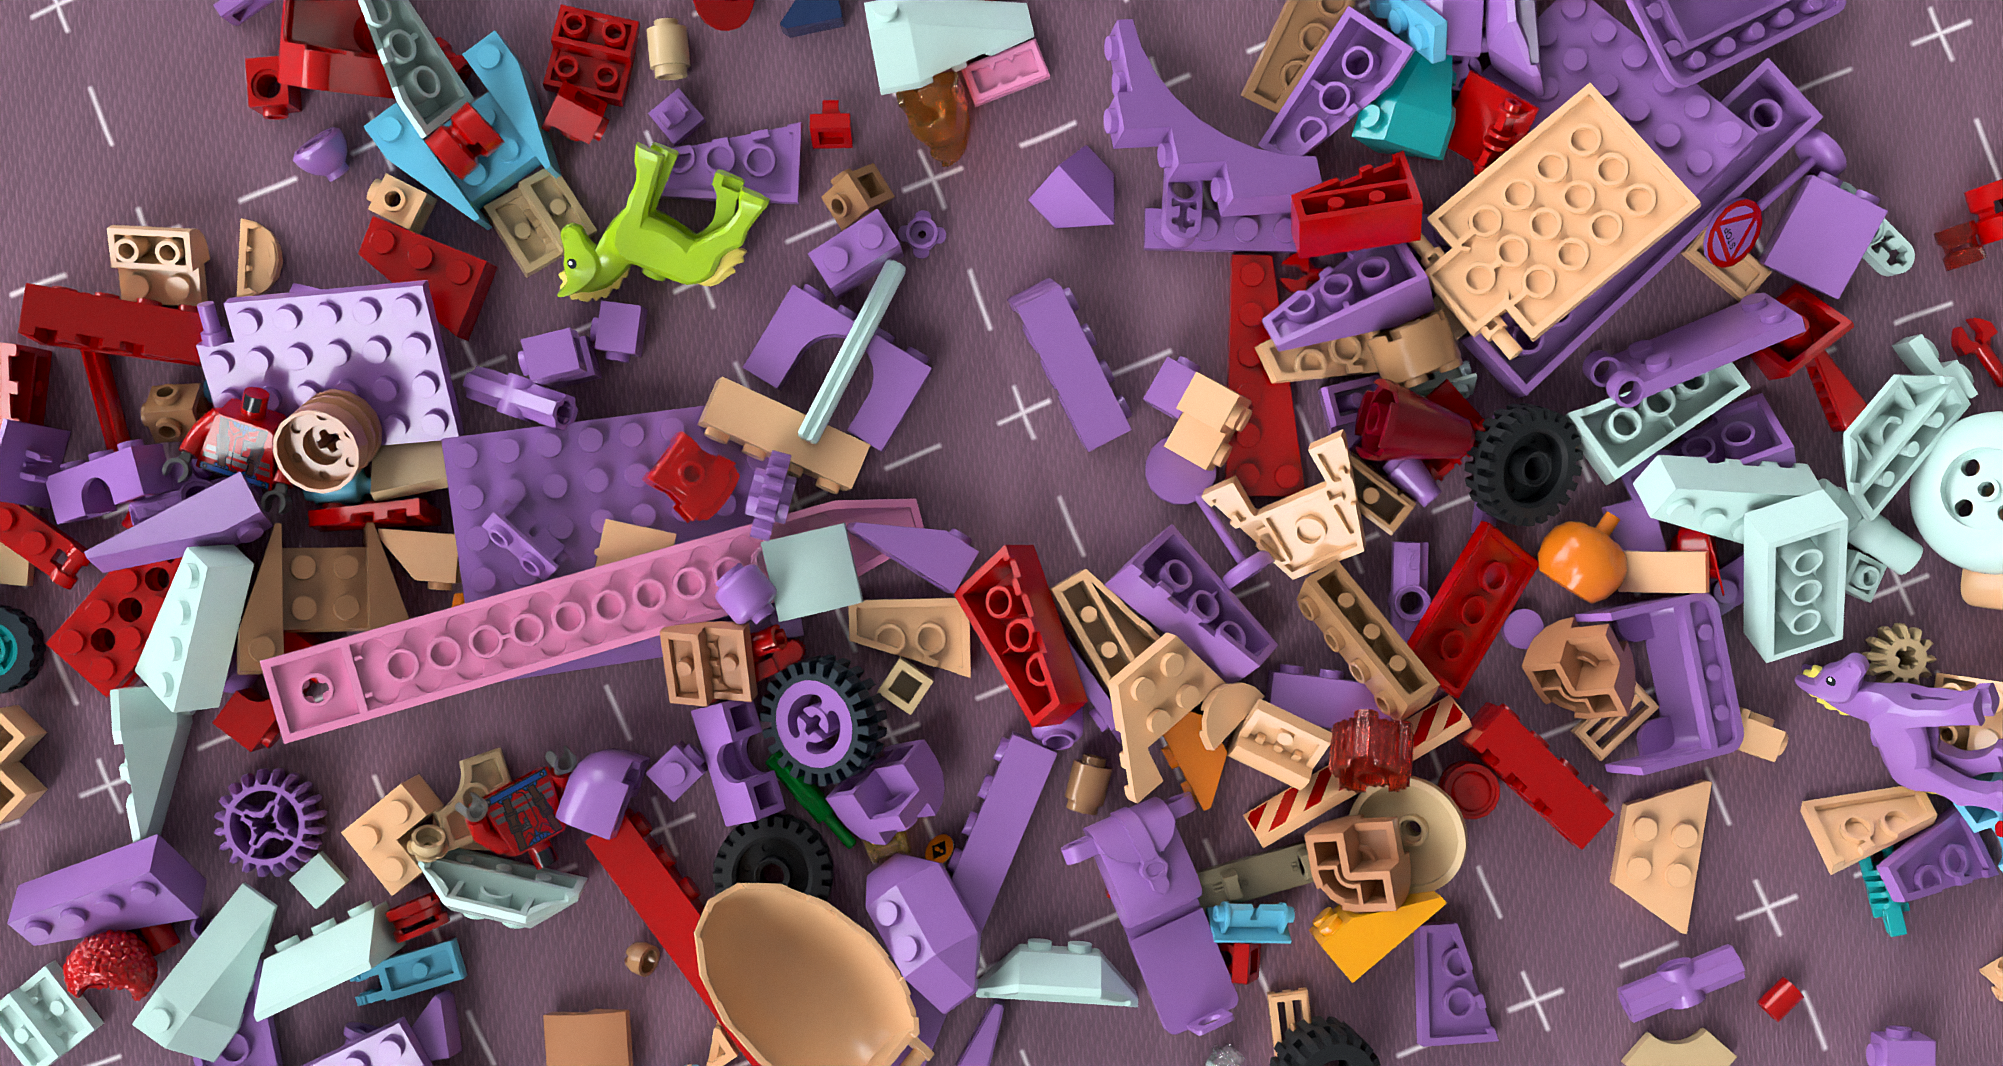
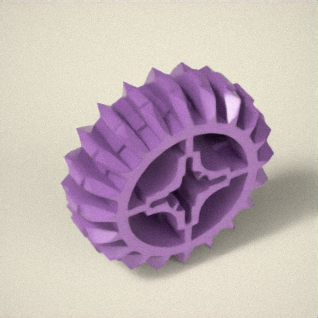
M267 768L257 770L256 776L252 773L242 775V784L238 782L232 783L228 787L232 796L225 795L219 800V803L227 810L216 812L214 816L218 821L224 822V826L215 829L214 834L218 836L225 835L227 840L220 845L219 849L224 851L231 848L234 851L230 856L229 862L234 864L243 859L242 872L248 873L256 867L258 877H265L270 871L275 877H280L285 874L286 868L294 872L301 868L300 861L309 862L313 858L310 849L316 850L323 844L315 835L325 833L328 828L324 824L317 823V819L326 816L328 811L325 809L316 810L314 804L320 802L322 796L320 794L311 797L308 795L313 783L307 781L298 786L299 774L293 772L286 777L283 768H276L271 774ZM259 791L278 793L276 798L269 801L267 806L261 804L254 806L248 803ZM291 805L296 810L299 823L293 820L291 816ZM269 815L275 819L271 823H276V828L272 830L267 825L270 822H266V816ZM244 822L251 829V839H249L246 833ZM275 838L282 841L289 839L294 842L285 853L265 851L267 845L272 844Z

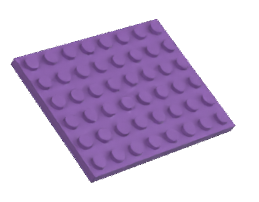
M705 406L578 421L569 424L565 430L538 426L443 438L441 442L465 604L544 582L538 576H533L525 571L519 559L507 548L496 545L490 539L488 531L482 527L489 516L506 499L512 505L515 502L519 504L521 508L537 521L528 531L532 537H535L545 528L565 546L563 550L569 556L546 580L548 581L595 567L597 556L594 554V550L599 548L605 519L675 533L677 535L674 545L752 524L754 516L745 514L755 470L756 467L767 470L770 458L766 456L764 461L757 460L741 452L743 446L734 441L728 440L727 444H722L705 436L706 429L697 425ZM680 431L690 436L702 450L715 456L720 454L736 462L734 467L740 474L738 483L727 502L707 521H697L695 519L687 524L674 510L673 506L675 503L664 492L655 490L642 480L646 472L653 468L670 445V440L675 433ZM775 602L771 603L775 610L758 625L752 620L748 621L750 633L778 624L780 629H784L787 638L804 636L801 617L779 622ZM728 615V616L721 617V618H718V619H714V620H711V621H707V622H717V621L734 622L733 619H732L729 615ZM660 635L504 681L663 657Z

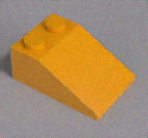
M1435 891L1408 894L1405 902L1397 911L1352 912L1342 910L1343 906L1339 904L1334 909L1327 907L1313 919L1312 923L1314 926L1309 931L1353 983L1447 903Z

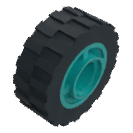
M0 605V694L13 692L14 689H20L28 685L27 682L30 679H34L38 675L37 671L40 666H43L45 660L43 655L44 651H46V644L43 642L44 634L42 629L37 627V622L33 617H28L25 615L26 612L21 609H12L11 606Z

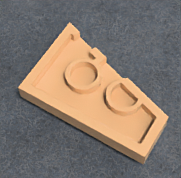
M1379 330L1278 352L1272 339L1254 347L1272 384L1379 373L1366 341L1380 333Z
M956 598L863 600L864 602L848 606L849 641L971 678L970 621Z

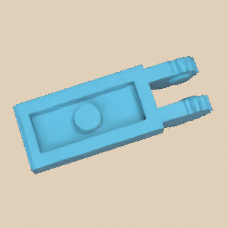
M455 937L388 957L374 968L351 978L350 982H360L369 977L379 975L381 988L364 991L355 997L357 1006L383 999H386V1002L464 979L468 975L457 938Z

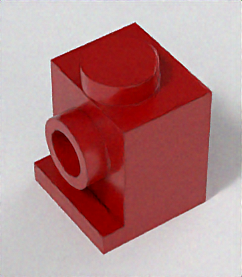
M564 80L541 129L549 132L551 126L559 129L562 135L573 141H583L587 144H590L592 138L600 141L610 121L603 117L608 102Z

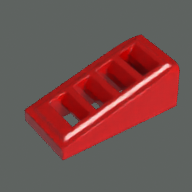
M1824 350L1805 364V367L1833 432H1843L1848 429L1866 408L1867 403L1827 351Z

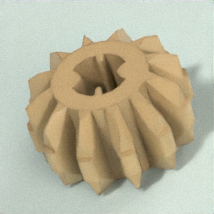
M1894 623L1891 629L1888 626L1877 628L1878 638L1868 637L1865 639L1867 644L1872 647L1871 652L1862 653V655L1866 656L1867 660H1871L1866 674L1876 675L1875 682H1905L1920 685L1919 676L1924 678L1932 676L1929 669L1925 666L1927 662L1932 663L1937 660L1935 656L1926 653L1934 643L1929 639H1921V629L1916 627L1908 629L1904 623Z

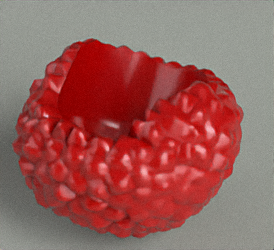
M107 930L106 932L85 937L82 942L76 945L70 955L66 957V963L63 965V975L67 991L76 998H80L90 988L101 990L102 988L107 989L110 987V990H114L117 987V990H122L123 988L129 990L132 994V999L140 1001L141 998L146 997L148 992L151 991L158 977L157 961L151 952L150 946L142 938L137 937L136 934L120 930L116 932Z

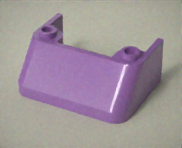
M1685 593L1625 602L1575 614L1577 622L1613 621L1615 632L1625 641L1638 642L1645 640L1659 706L1660 717L1644 722L1638 730L1637 746L1639 756L1605 764L1606 772L1647 775L1728 754L1740 747L1744 738V728L1720 609L1712 595L1708 593Z

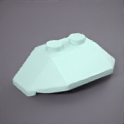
M1894 374L1843 433L1842 459L1848 494L1866 521L1872 522L1931 453L1942 434L1952 424L1957 422L1971 405L1955 377Z
M461 848L448 851L443 858L437 859L434 862L425 863L418 861L419 867L447 908L463 913L465 917L470 919H491L502 922L503 925L514 929L524 927L531 929L577 902L586 887L588 879L548 868L537 870L535 865Z
M1028 939V944H1018L978 979V991L976 992V997L1138 1007L1136 990L1099 949L1092 948V943L1085 941H1069L1068 947L1052 946V941L1048 939Z

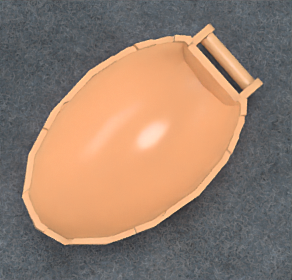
M736 883L707 901L694 932L699 976L722 1022L761 1066H891L907 1045L912 1048V1051L899 1066H921L925 1059L930 1061L935 1055L917 1037L920 1034L919 1017H916V1009L910 998L911 992L904 977L901 976L897 967L888 958L889 955L868 931L827 901L778 883Z

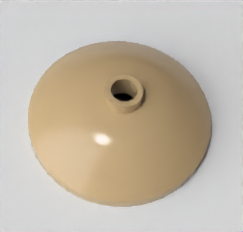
M1394 775L1383 778L1366 788L1354 802L1349 816L1364 814L1365 818L1398 817L1403 851L1410 852L1411 883L1408 894L1435 891L1447 884L1460 870L1468 847L1467 827L1456 803L1440 787L1419 777ZM1410 821L1417 822L1421 827V832L1414 831L1410 826Z

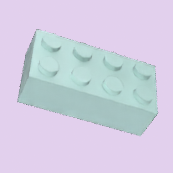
M1824 489L1744 513L1743 632L1766 663L1843 639L1848 517Z

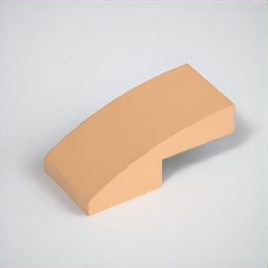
M1624 550L1627 557V574L1618 592L1709 593V552Z

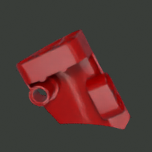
M283 0L277 83L321 91L396 99L358 0Z

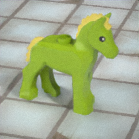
M637 142L634 161L637 169L635 185L628 197L626 207L612 220L599 243L596 245L589 238L582 225L571 222L563 227L561 240L564 247L563 264L565 270L558 274L563 283L560 285L561 290L557 293V296H570L572 300L579 299L585 302H589L592 298L595 301H598L601 297L607 298L613 289L617 290L620 288L623 279L628 277L630 267L633 264L642 267V273L654 280L665 281L668 278L686 285L700 284L710 287L717 285L735 273L734 266L744 262L743 256L747 253V250L739 247L744 244L750 227L768 207L771 199L743 186L745 180L741 177L718 169L712 182L717 195L714 218L709 226L696 234L676 219L656 209L679 152L657 142H653L650 148L645 144ZM739 198V208L736 212V206Z

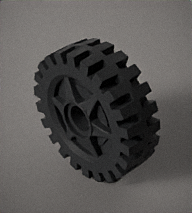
M1513 403L1506 405L1507 410L1500 408L1493 412L1495 419L1487 417L1482 425L1486 429L1485 432L1479 430L1475 432V440L1478 441L1477 447L1473 446L1467 452L1468 455L1473 456V461L1465 462L1464 471L1472 475L1466 477L1465 482L1467 487L1473 489L1469 492V495L1473 501L1477 502L1476 506L1481 511L1506 523L1530 527L1535 526V522L1542 524L1548 521L1547 515L1556 516L1560 512L1557 504L1566 506L1571 499L1566 492L1567 490L1575 492L1578 483L1572 481L1573 476H1581L1582 467L1576 465V461L1583 460V451L1576 447L1582 443L1580 436L1573 434L1577 429L1572 423L1567 422L1568 418L1564 415L1537 405Z
M775 813L757 821L740 824L727 836L716 856L713 872L715 894L723 892L736 883H772L765 878L763 871L765 866L775 864L781 867L784 872V880L778 884H783L796 891L827 901L834 877V864L827 842H824L821 837L822 835L817 829L814 830L809 825L810 823L803 819H797L794 815Z

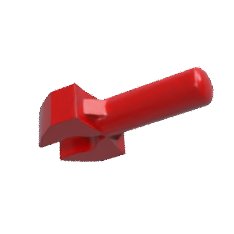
M1295 253L1285 259L1280 266L1298 267L1306 275L1302 276L1299 280L1280 278L1278 281L1291 294L1297 291H1306V287L1320 280L1319 273L1325 268L1314 267L1309 258L1299 259L1298 253Z
M1975 317L1966 319L1968 325L1975 331V342L1968 338L1962 326L1955 327L1952 330L1951 336L1952 348L1958 357L1967 354L1976 355L1997 387L2002 388L2003 364L1990 347L1991 337L1997 334L1998 331L1987 320Z

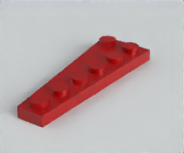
M1269 255L1230 256L1227 388L1252 401L1248 409L1252 410V414L1245 428L1241 432L1236 430L1228 443L1232 446V450L1225 462V480L1236 476L1248 496L1288 497L1305 490L1290 382L1271 383L1254 348L1271 339L1263 326L1262 319L1279 306L1273 257Z

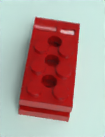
M183 557L108 572L45 644L106 698L111 697L110 690L134 686L140 679L139 675L135 672V668ZM166 571L169 574L168 586H166L164 582V574ZM139 602L142 605L141 616L137 611V605ZM111 633L115 636L114 645L111 642Z

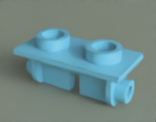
M1222 901L1220 905L1207 907L1206 909L1213 939L1216 943L1291 944L1292 942L1287 923L1294 922L1295 912L1294 908L1287 907L1285 902H1280L1279 904H1260L1258 908H1253L1252 904H1229L1228 901Z

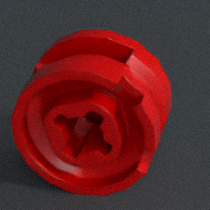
M1460 760L1450 764L1442 772L1438 780V787L1452 798L1464 819H1480L1487 816L1495 809L1500 798V786L1496 776L1488 768L1473 761Z
M435 891L434 893L430 892L407 901L385 912L387 921L393 923L395 931L392 934L396 943L422 935L450 921L448 912L442 910L440 906L441 900ZM432 916H435V919L424 922L408 930L405 929L406 927L418 924L429 919Z

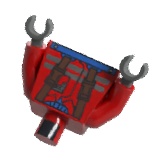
M247 387L244 390L242 400L237 398L230 399L223 407L212 408L193 424L179 447V451H181L178 458H171L164 463L162 468L163 475L168 476L172 467L180 463L184 468V472L178 482L188 481L192 476V467L190 465L192 459H197L196 467L227 477L241 472L251 485L269 490L261 499V506L264 511L270 512L273 500L276 497H280L281 506L279 514L284 515L292 508V500L287 495V491L292 489L294 484L278 468L273 455V437L280 423L287 417L282 413L267 409L270 396L268 391L259 387Z
M564 746V754L558 759L556 754L550 750L546 753L545 758L552 766L551 770H549L548 766L535 768L483 797L471 792L470 795L473 801L469 804V808L458 802L455 805V810L465 817V822L473 840L498 855L505 854L508 857H512L528 851L537 870L556 862L559 858L549 839L566 829V823L555 818L571 771L577 763L575 754L567 746Z

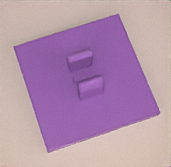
M3 418L0 429V502L50 509L51 500L46 486L47 476L60 472V465L64 458L71 431Z

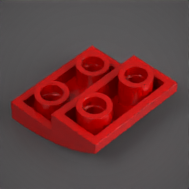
M561 4L551 37L553 49L543 81L544 89L558 93L565 80L608 102L610 105L623 107L633 69L640 22Z

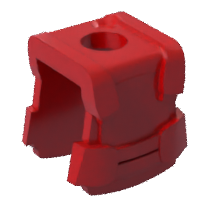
M680 431L675 433L670 440V445L653 468L646 472L642 480L655 490L664 492L675 503L673 506L674 510L687 524L695 519L697 521H707L727 502L738 483L740 474L734 467L736 462L720 454L717 456L709 454L702 450L690 436Z

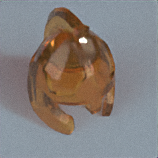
M955 71L939 73L933 76V83L922 88L896 92L898 105L905 112L908 118L907 126L914 137L931 148V156L935 160L942 162V167H948L957 162L966 150L970 134L968 100L965 99V89L958 73Z

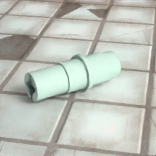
M1822 478L1818 480L1822 489L1848 517L1847 542L1863 553L1870 554L1899 575L1906 574L1918 563L1923 553V547L1891 525L1890 521L1881 514H1878L1872 522L1866 521L1849 496L1848 491L1842 487H1837L1827 479Z

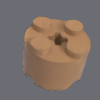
M1444 309L1424 314L1425 319L1423 320L1420 318L1413 321L1410 320L1397 327L1388 328L1372 336L1373 338L1366 340L1382 379L1392 380L1408 389L1428 381L1427 375L1437 371L1444 373L1463 365L1461 351Z

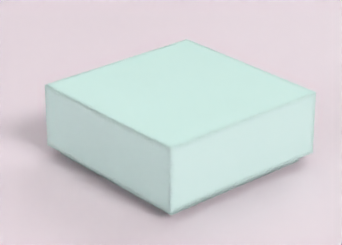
M321 851L291 877L289 881L315 909H318L339 891L349 879Z

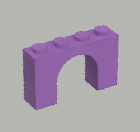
M805 284L803 289L792 285L743 368L782 391L804 353L811 346L829 338L846 339L858 314L843 305H840L836 311L823 303L826 295L808 284ZM877 327L865 350L873 365L874 377L872 388L847 431L884 453L933 370L926 365L930 358L910 346L904 352L892 344L895 339L894 336Z

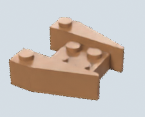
M275 523L237 632V675L263 674L260 664L261 660L284 654L283 633L365 632L409 619L374 523H367L362 530L363 547L282 548V523Z

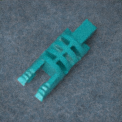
M1893 845L1882 850L1884 859L1895 851ZM1870 856L1859 861L1873 917H1882L1885 930L1891 937L1907 934L1903 912L1910 911L1909 903L1893 902L1876 868L1882 861L1871 862Z

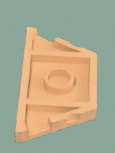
M1702 779L1694 781V784L1675 790L1668 789L1655 793L1654 796L1646 799L1639 798L1622 804L1610 883L1654 913L1676 931L1687 934L1712 786V782Z

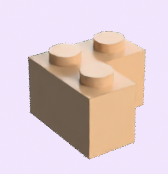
M1196 372L1176 407L1183 413L1164 447L1205 470L1213 471L1215 466L1221 468L1231 453L1232 446L1228 443L1236 430L1241 432L1251 417L1252 410L1248 409L1252 401L1217 381Z
M19 705L0 708V824L21 818L48 790L20 762L47 732Z
M420 774L398 785L341 833L391 896H393L423 874L415 855L409 854L407 843L409 840H412V833L415 828L444 806V804Z

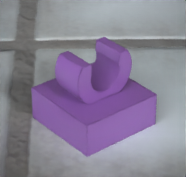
M679 88L648 113L675 147L706 122Z

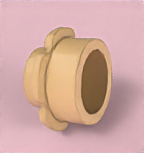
M423 825L416 828L412 833V840H409L407 843L409 854L415 855L418 861L425 863L443 858L447 854L449 847L445 842V832L435 825Z

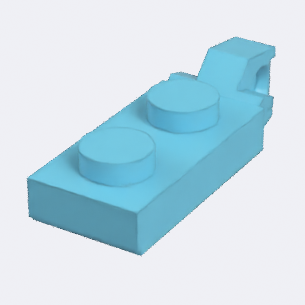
M1370 0V10L1377 18H1386L1388 28H1391L1395 34L1432 64L1446 59L1448 21L1421 0Z

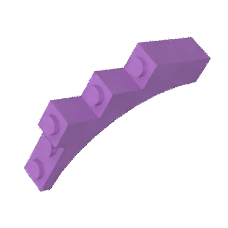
M1133 19L1116 21L1104 43L1105 57L1112 64V92L1115 96L1109 108L1104 112V128L1106 133L1111 134L1113 149L1158 147V164L1161 168H1164L1167 183L1212 180L1211 195L1212 199L1218 203L1220 217L1290 213L1291 195L1322 183L1316 156L1283 155L1257 149L1227 137L1196 117L1174 97L1155 73L1141 47Z

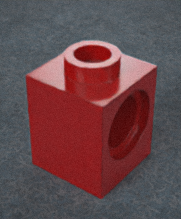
M279 56L245 58L249 108L262 114L264 119L283 120L289 118V113L302 112L300 87L281 83L279 93L273 98H268V87L277 81Z

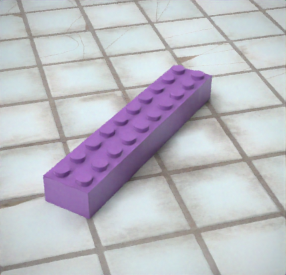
M1769 58L1751 67L1717 99L1759 133L1757 140L1698 198L1701 202L1700 208L1534 342L1507 312L1504 313L1501 318L1508 325L1506 328L1507 332L1523 349L1516 358L1509 360L1493 340L1488 342L1481 333L1475 338L1470 333H1467L1460 340L1514 399L1527 396L1701 233L1724 204L1738 198L1823 118L1819 111Z

